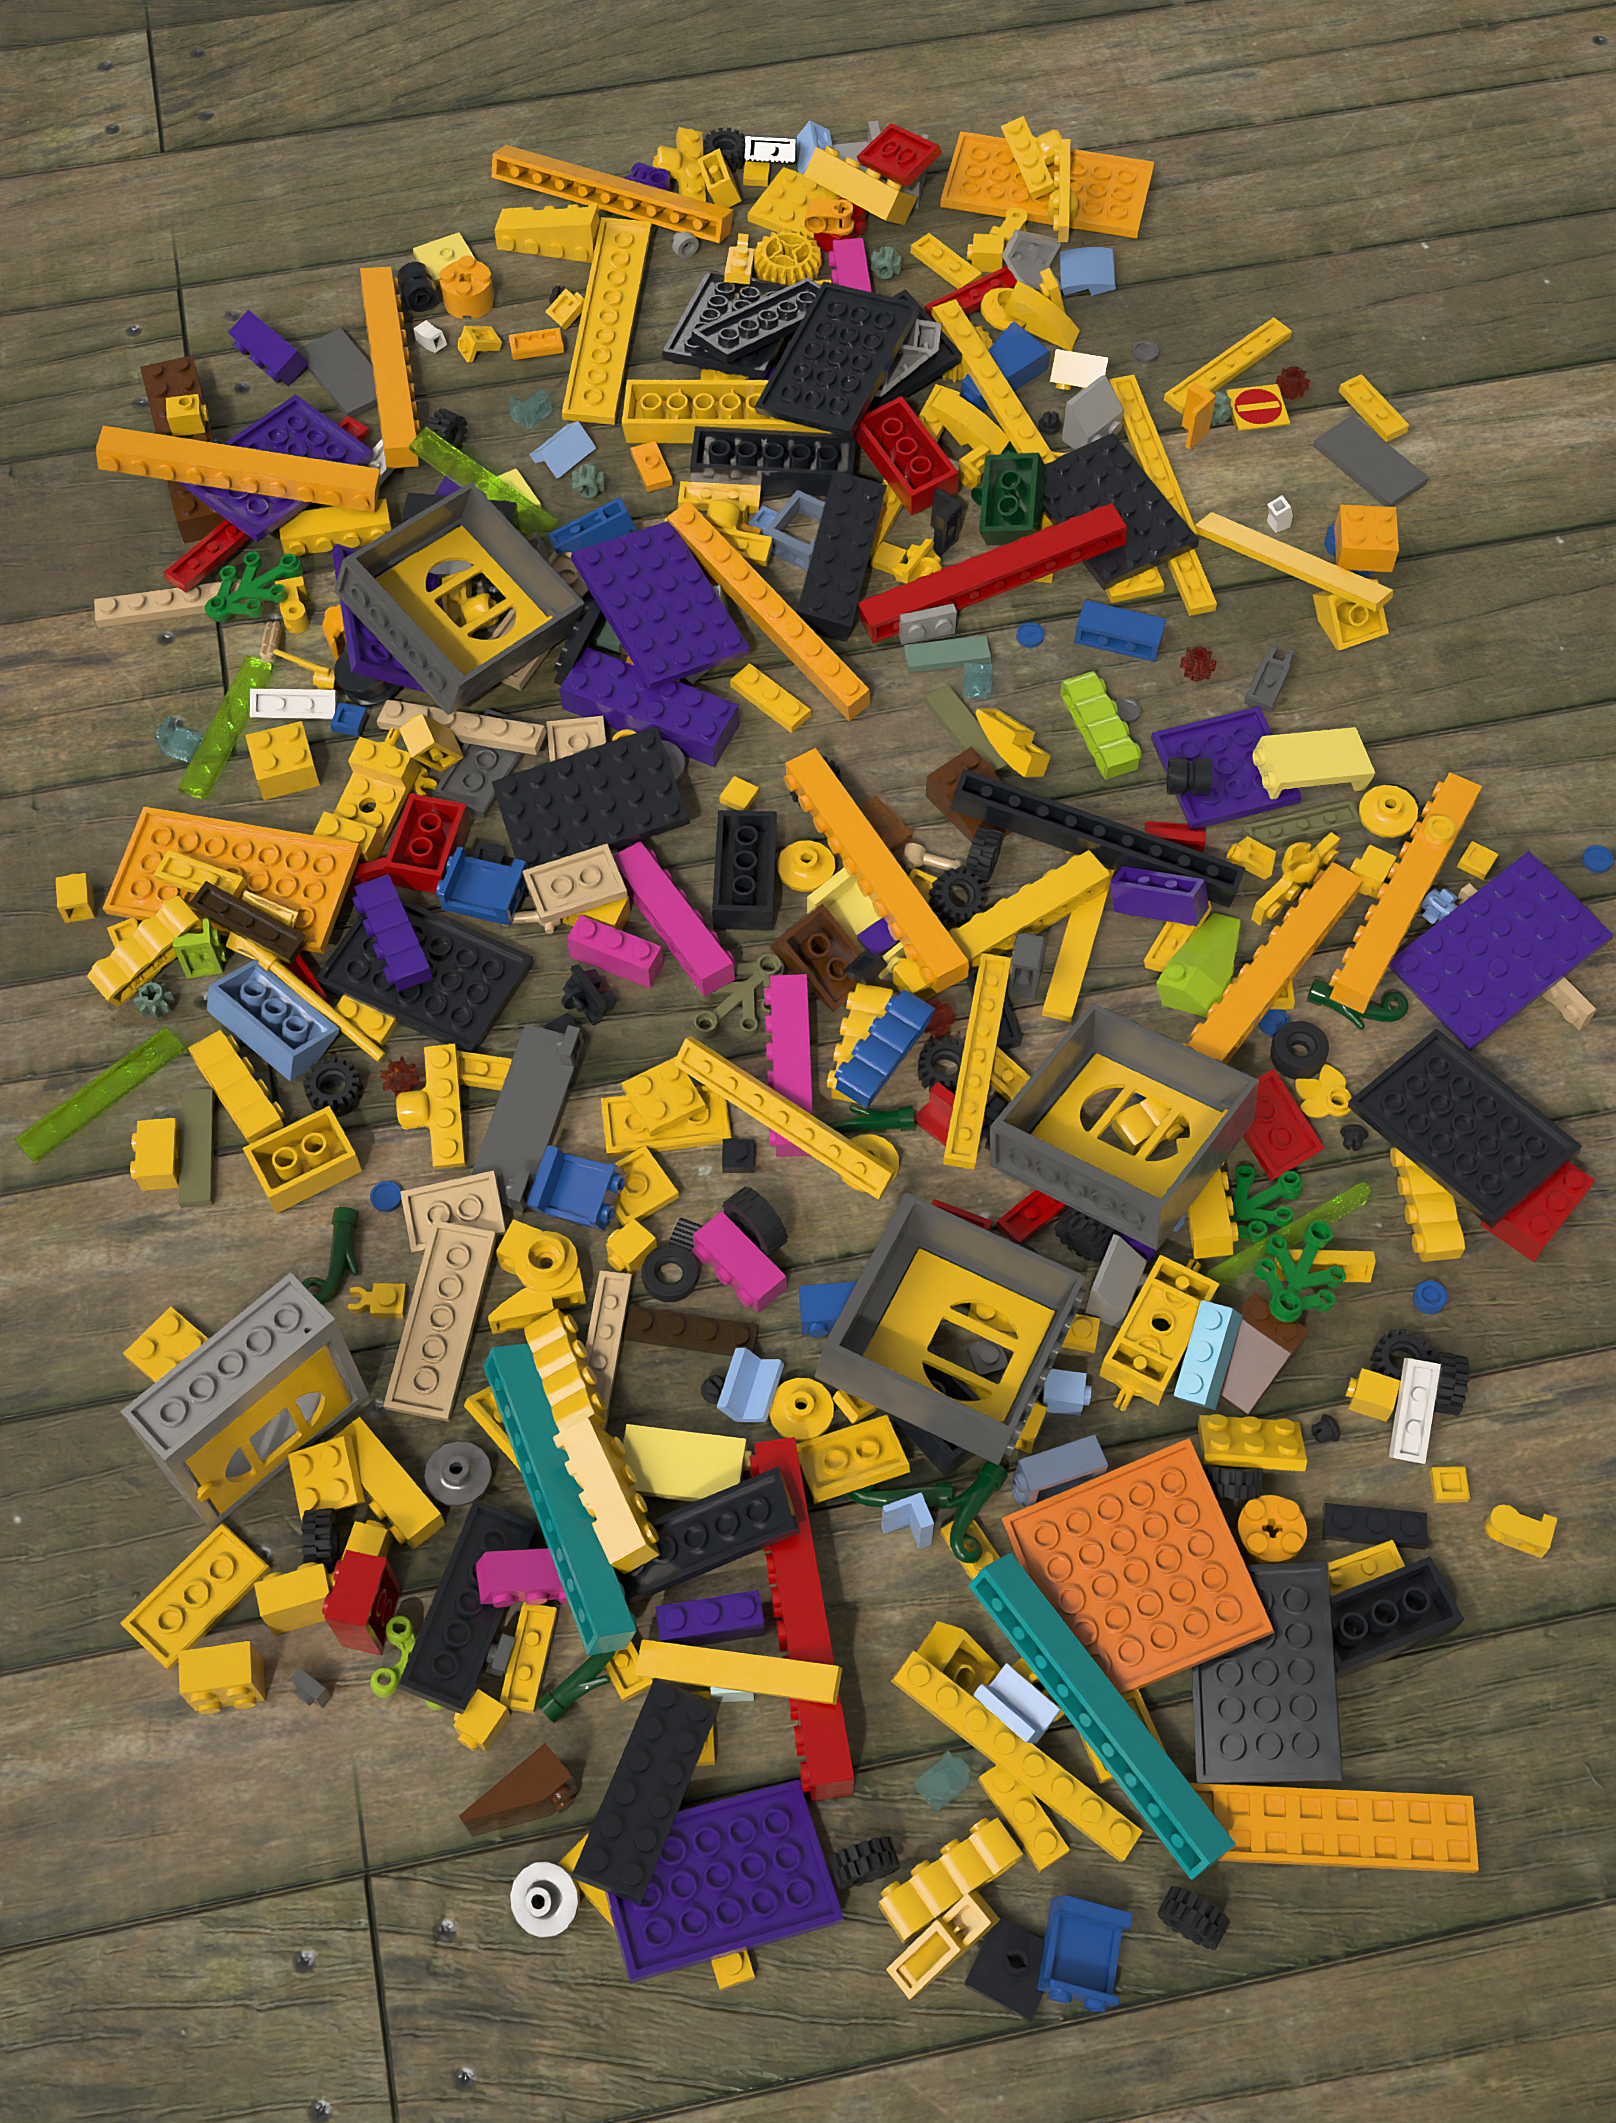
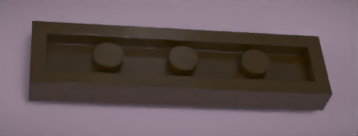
M208 881L204 882L188 904L191 910L209 918L216 924L290 965L308 942L306 935Z
M630 1305L624 1339L733 1357L736 1348H747L754 1354L758 1325Z

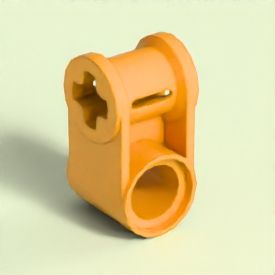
M813 198L808 203L804 226L813 233L850 234L854 229V222L851 219L853 205L844 199Z

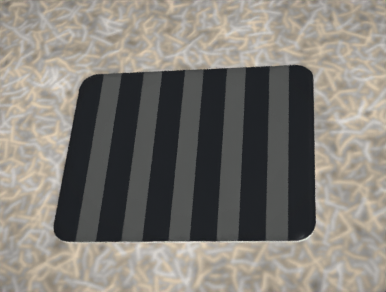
M679 1218L668 1244L680 1246L691 1252L694 1247L693 1234L702 1228V1225Z

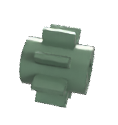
M882 246L879 253L873 251L870 269L881 279H891L893 273L898 275L900 273L902 256L898 255L894 248Z
M1219 391L1215 394L1216 399L1211 419L1213 426L1217 422L1224 424L1233 411V408L1228 405L1232 399Z
M592 464L581 465L579 472H572V490H577L578 494L584 498L596 497L598 491H604V472H599L598 468Z
M151 980L144 986L137 988L140 997H136L133 1000L136 1007L140 1008L139 1010L144 1018L150 1015L158 1020L159 1017L171 1012L169 1003L174 1002L175 999L172 992H169L166 983L163 982L159 985Z

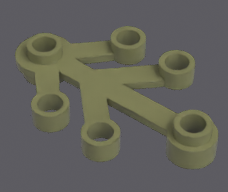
M767 953L760 956L755 963H736L734 975L752 976L744 982H730L705 997L696 987L697 997L703 1001L711 1000L714 995L730 996L712 1012L700 1011L694 1016L693 1027L695 1033L702 1038L713 1036L718 1030V1023L742 1002L743 1018L740 1020V1032L746 1037L754 1036L758 1032V1021L755 1018L754 991L762 983L764 987H771L770 976L783 975L784 964L782 960L774 954ZM766 968H772V969H774L773 971H769V972H768V971H764ZM765 998L761 1001V1013L764 1016L771 1014V1010L765 1008L767 1006L765 1005ZM752 1024L754 1025V1027L751 1029L744 1028V1025ZM703 1025H709L711 1028L702 1029L701 1027Z

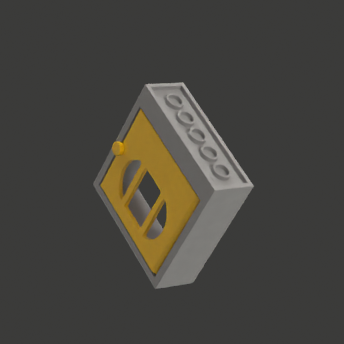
M290 1272L120 1412L169 1482L212 1529L289 1464L288 1454L308 1448L366 1399L369 1394L335 1318Z

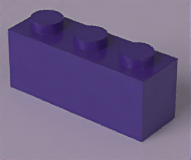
M247 310L228 332L235 340L232 345L243 355L248 352L250 354L249 359L259 369L263 366L266 367L265 373L276 383L281 380L289 386L309 364L294 347L250 310Z
M1122 866L1110 883L1114 911L1118 913L1197 926L1209 909L1205 879Z
M759 1590L655 1606L660 1642L696 1647L765 1635Z

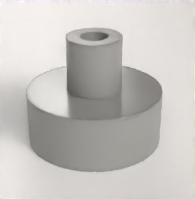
M688 231L683 233L677 232L674 235L672 249L680 259L692 257L699 247L697 238Z

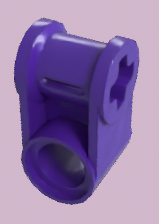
M637 162L631 169L632 173L624 178L671 192L669 172L662 168Z

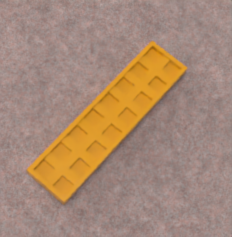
M1189 1783L1236 1843L1218 1861L1476 1873L1479 1871L1473 1796Z

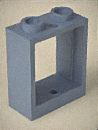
M797 490L763 532L764 536H770L773 539L770 554L807 571L815 538L808 545L783 533V531L798 512L820 521L824 502L810 494Z
M1094 1434L1020 1459L1017 1471L1014 1473V1484L1011 1485L1017 1504L1022 1503L1024 1508L1106 1474L1108 1464L1096 1435Z

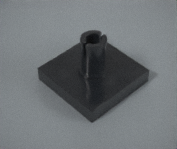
M999 1917L1000 1921L990 1929L964 1986L1031 2022L1044 1994L1043 1991L1037 1990L1044 1940Z

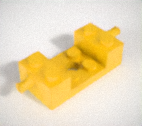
M394 728L389 729L384 742H375L359 737L348 760L353 773L333 814L323 812L313 833L314 836L359 843L362 851L357 864L379 858L420 770L416 760L411 758L409 752L395 747L401 733L397 729L394 730ZM367 803L376 804V808L370 813L362 812V808Z
M1159 1255L1101 1366L1099 1376L1116 1384L1121 1389L1113 1403L1117 1409L1123 1398H1125L1120 1410L1126 1411L1133 1395L1142 1397L1159 1406L1173 1379L1176 1368L1188 1347L1201 1300L1212 1303L1219 1283L1198 1273L1202 1266L1198 1261L1193 1270H1191L1195 1262L1194 1259H1189L1185 1267ZM1156 1318H1163L1168 1321L1170 1328L1166 1331H1159L1153 1327L1152 1321Z

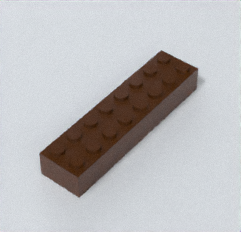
M193 356L140 367L155 432L160 435L173 436L167 420L166 398L199 394L201 404H206ZM210 419L205 421L206 433L177 437L210 442L214 439ZM167 480L176 521L184 544L202 540L226 520L177 481Z

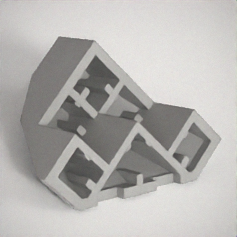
M915 319L877 390L876 397H882L939 350L941 323Z

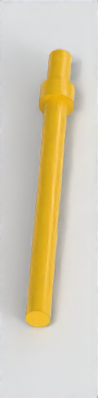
M247 940L244 941L242 946L259 960L258 964L267 972L272 971L375 1061L379 1063L383 1060L386 1053L281 964L279 962L280 958Z

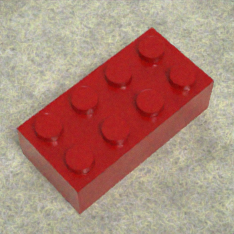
M902 396L864 415L856 430V441L911 516L932 506L933 493L937 488H940L949 496L958 492L957 469Z

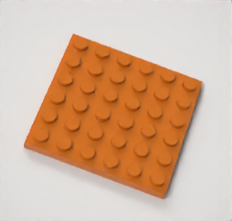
M1190 1438L1002 1518L1019 1564L1121 1696L1275 1633Z

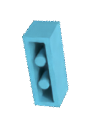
M1201 1300L1173 1396L1184 1402L1216 1410L1243 1317L1242 1314L1233 1308Z

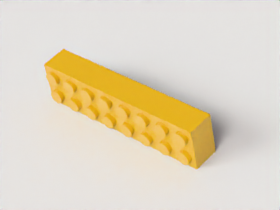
M627 380L622 417L626 443H649L656 441V443L693 444L695 426L815 433L830 432L757 414L754 406L769 380Z

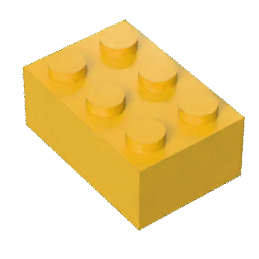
M330 1106L243 1148L249 1164L276 1214L362 1172L356 1153Z

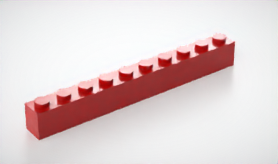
M1113 503L1095 508L1093 511L1078 517H1072L1065 522L1047 527L1027 537H1021L1004 546H999L981 555L970 557L963 562L945 567L930 575L919 577L912 582L894 587L879 595L868 597L858 602L860 621L872 644L899 634L901 614L954 604L956 611L1126 545L1127 526Z

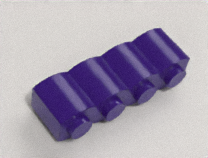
M387 874L355 886L357 896L352 897L358 914H365L366 919L362 923L368 938L374 936L377 942L372 944L378 961L384 959L387 965L382 969L388 984L394 983L399 992L433 979L428 962L390 876Z

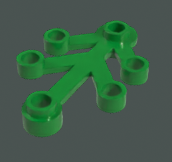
M255 551L247 553L244 556L246 569L238 590L231 594L232 586L238 581L239 574L234 566L228 565L223 567L220 571L223 581L218 594L209 599L205 605L207 616L216 622H223L229 619L232 614L249 615L256 618L264 612L260 600L273 601L274 603L284 602L288 594L283 585L275 584L270 589L262 588L282 576L286 579L301 576L304 567L299 557L293 554H285L281 557L277 567L255 579L256 573L262 566L263 561L259 553ZM243 599H249L245 604L238 603Z
M1242 1165L1236 1169L1237 1187L1233 1202L1234 1215L1229 1216L1230 1222H1237L1238 1220L1253 1221L1248 1227L1237 1225L1238 1238L1261 1243L1267 1238V1226L1265 1223L1275 1224L1280 1228H1288L1293 1224V1210L1287 1206H1280L1275 1211L1262 1210L1260 1208L1279 1197L1287 1200L1299 1198L1303 1192V1180L1296 1172L1286 1171L1279 1176L1277 1184L1248 1199L1250 1186L1255 1181V1171L1251 1166ZM1246 1174L1249 1175V1177H1241V1175ZM1229 1190L1225 1191L1226 1197L1229 1196ZM1285 1215L1288 1218L1282 1219L1279 1216ZM1259 1230L1262 1231V1233L1256 1234L1253 1233V1231Z
M1315 1220L1308 1225L1303 1234L1306 1245L1296 1266L1287 1250V1241L1282 1236L1272 1235L1266 1242V1252L1270 1256L1277 1258L1288 1281L1286 1290L1276 1274L1277 1266L1273 1260L1261 1258L1254 1268L1255 1275L1259 1279L1266 1281L1272 1294V1298L1269 1301L1271 1313L1282 1322L1290 1323L1296 1321L1303 1310L1316 1308L1321 1312H1327L1336 1302L1335 1295L1327 1289L1318 1291L1316 1295L1298 1296L1300 1290L1325 1284L1330 1288H1338L1346 1278L1344 1270L1338 1266H1331L1328 1270L1308 1274L1318 1249L1326 1247L1333 1236L1332 1229L1327 1223ZM1272 1243L1277 1244L1279 1248H1276ZM1262 1266L1266 1267L1269 1272L1265 1271ZM1331 1274H1332V1275H1335V1276L1338 1278V1280H1337V1279H1334V1278L1331 1276ZM1321 1298H1324L1328 1303L1323 1302Z

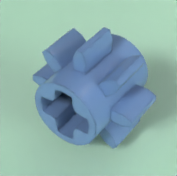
M1436 889L1432 890L1421 904V907L1426 910L1422 917L1432 925L1437 924L1458 907L1454 904L1458 897L1448 889H1443L1441 892Z

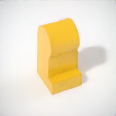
M1022 208L1009 209L1006 212L1005 221L1001 227L993 226L990 231V235H1004L1003 252L1015 229L1026 231L1025 223L1028 215Z
M303 577L275 581V584L283 585L288 594L287 599L279 603L286 629L294 634L304 632L309 626V619L305 606L301 603V601L308 600Z
M1503 1504L1498 1505L1491 1511L1484 1522V1529L1491 1539L1542 1558L1550 1549L1558 1518L1543 1514L1539 1520H1535L1519 1514L1510 1505Z

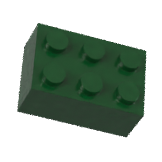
M1039 453L985 455L979 533L986 545L1009 544L1021 537H1027L1041 531L1046 466Z

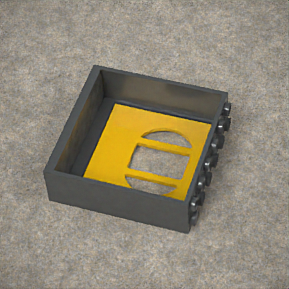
M473 482L468 483L344 558L334 590L339 598L448 716L571 635L570 633L585 604L580 595L573 591L563 580L560 573L555 571L544 560L542 554L528 543L524 535L514 528L506 519L504 513L498 510L488 500L486 494L479 490ZM451 560L465 561L473 564V566L431 592L426 591V577L436 565ZM479 573H483L506 599L459 628L435 601ZM509 608L515 609V624L506 635L493 640H479L468 636Z
M1092 1003L990 1126L991 1167L1157 1251L1254 1122L1259 1080L1247 1073L1229 1067L1219 1060L1201 1054L1191 1047L1173 1041L1163 1034L1145 1028L1135 1021H1130L1117 1015L1107 1008H1102ZM1124 1088L1089 1132H1086L1081 1124L1080 1113L1088 1099L1107 1089ZM1138 1093L1171 1110L1139 1152L1132 1156L1098 1138L1132 1095ZM1183 1116L1190 1129L1189 1140L1185 1147L1170 1158L1160 1161H1146L1178 1118Z
M905 1193L824 1343L815 1378L999 1465L1004 1454L1011 1456L1086 1294V1291L1081 1289L1086 1276ZM962 1303H981L993 1307L1011 1322L1018 1339H1014L951 1309V1307ZM1055 1312H1056L1057 1314H1056V1316H1055V1318H1054V1320H1053V1322H1052V1324H1051V1326H1050V1328H1049V1331H1048V1333H1047V1335H1046V1337H1045V1339H1044V1341H1043V1343H1042V1346H1041V1348H1040V1350H1039V1352H1038V1354H1037V1356H1036V1358H1035V1360H1034V1363H1033V1365H1032V1367H1031V1369H1030V1371H1029V1373H1028V1375H1027V1377H1026V1380H1025V1382H1024V1384H1023V1386H1022V1388H1021V1390H1020V1392H1019V1395H1018V1397H1017V1399H1016V1401H1015V1403H1014V1405H1013V1407H1012V1409H1011V1412H1010V1414H1009V1416H1008V1418H1007L1005 1424H1003L1004 1421H1005V1418H1006V1416H1007V1414H1008V1412H1009V1410H1010V1408H1011V1406H1012V1404H1013V1401H1014V1399H1015V1397H1016V1395H1017V1393H1018V1391H1019V1389H1020V1387H1021V1384H1022V1382H1023V1380H1024V1378H1025V1376H1026V1374H1027V1372H1028V1370H1029V1367H1030V1365H1031V1363H1032V1361H1033V1359H1034V1357H1035V1355H1036V1353H1037V1350H1038V1348H1039V1346H1040V1344H1041V1342H1042V1340H1043V1338H1044V1335H1045V1333H1046V1331H1047V1329H1048V1327H1049V1325H1050V1323H1051V1321H1052V1318H1053V1316H1054V1314H1055ZM942 1319H946L1013 1351L1014 1354L999 1384L991 1382L927 1351ZM922 1363L970 1384L991 1396L978 1401H961L948 1397L931 1384L924 1372Z

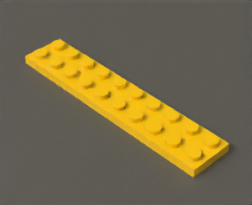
M601 217L562 409L563 420L615 425L651 236V222Z

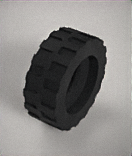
M744 1186L723 1202L724 1214L767 1257L787 1243L788 1235L780 1217L767 1200L756 1190L754 1191L751 1187L747 1188Z

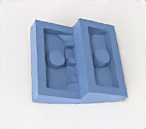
M1083 247L1060 252L1061 285L1064 296L1089 289L1091 296L1116 289L1115 253L1113 249Z

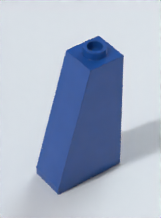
M1015 321L1008 326L988 350L1013 391H1016L1048 370L1050 351ZM967 374L962 380L961 397L983 412L989 406L969 374Z

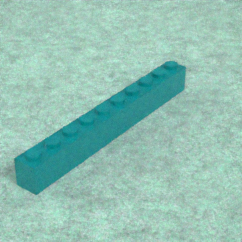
M528 1343L492 1347L483 1368L587 1656L626 1649L637 1631L634 1615L629 1612L626 1604L624 1587L618 1582L613 1566L609 1564L592 1526L595 1519L583 1506L578 1495L584 1492V1489L578 1485L574 1476L569 1475L564 1464L570 1458L565 1450L557 1448L553 1439L560 1431L554 1420L551 1404L545 1394L542 1378L536 1368L531 1348Z
M1012 1553L983 1567L968 1587L1188 1877L1193 1880L1222 1858L1236 1843Z

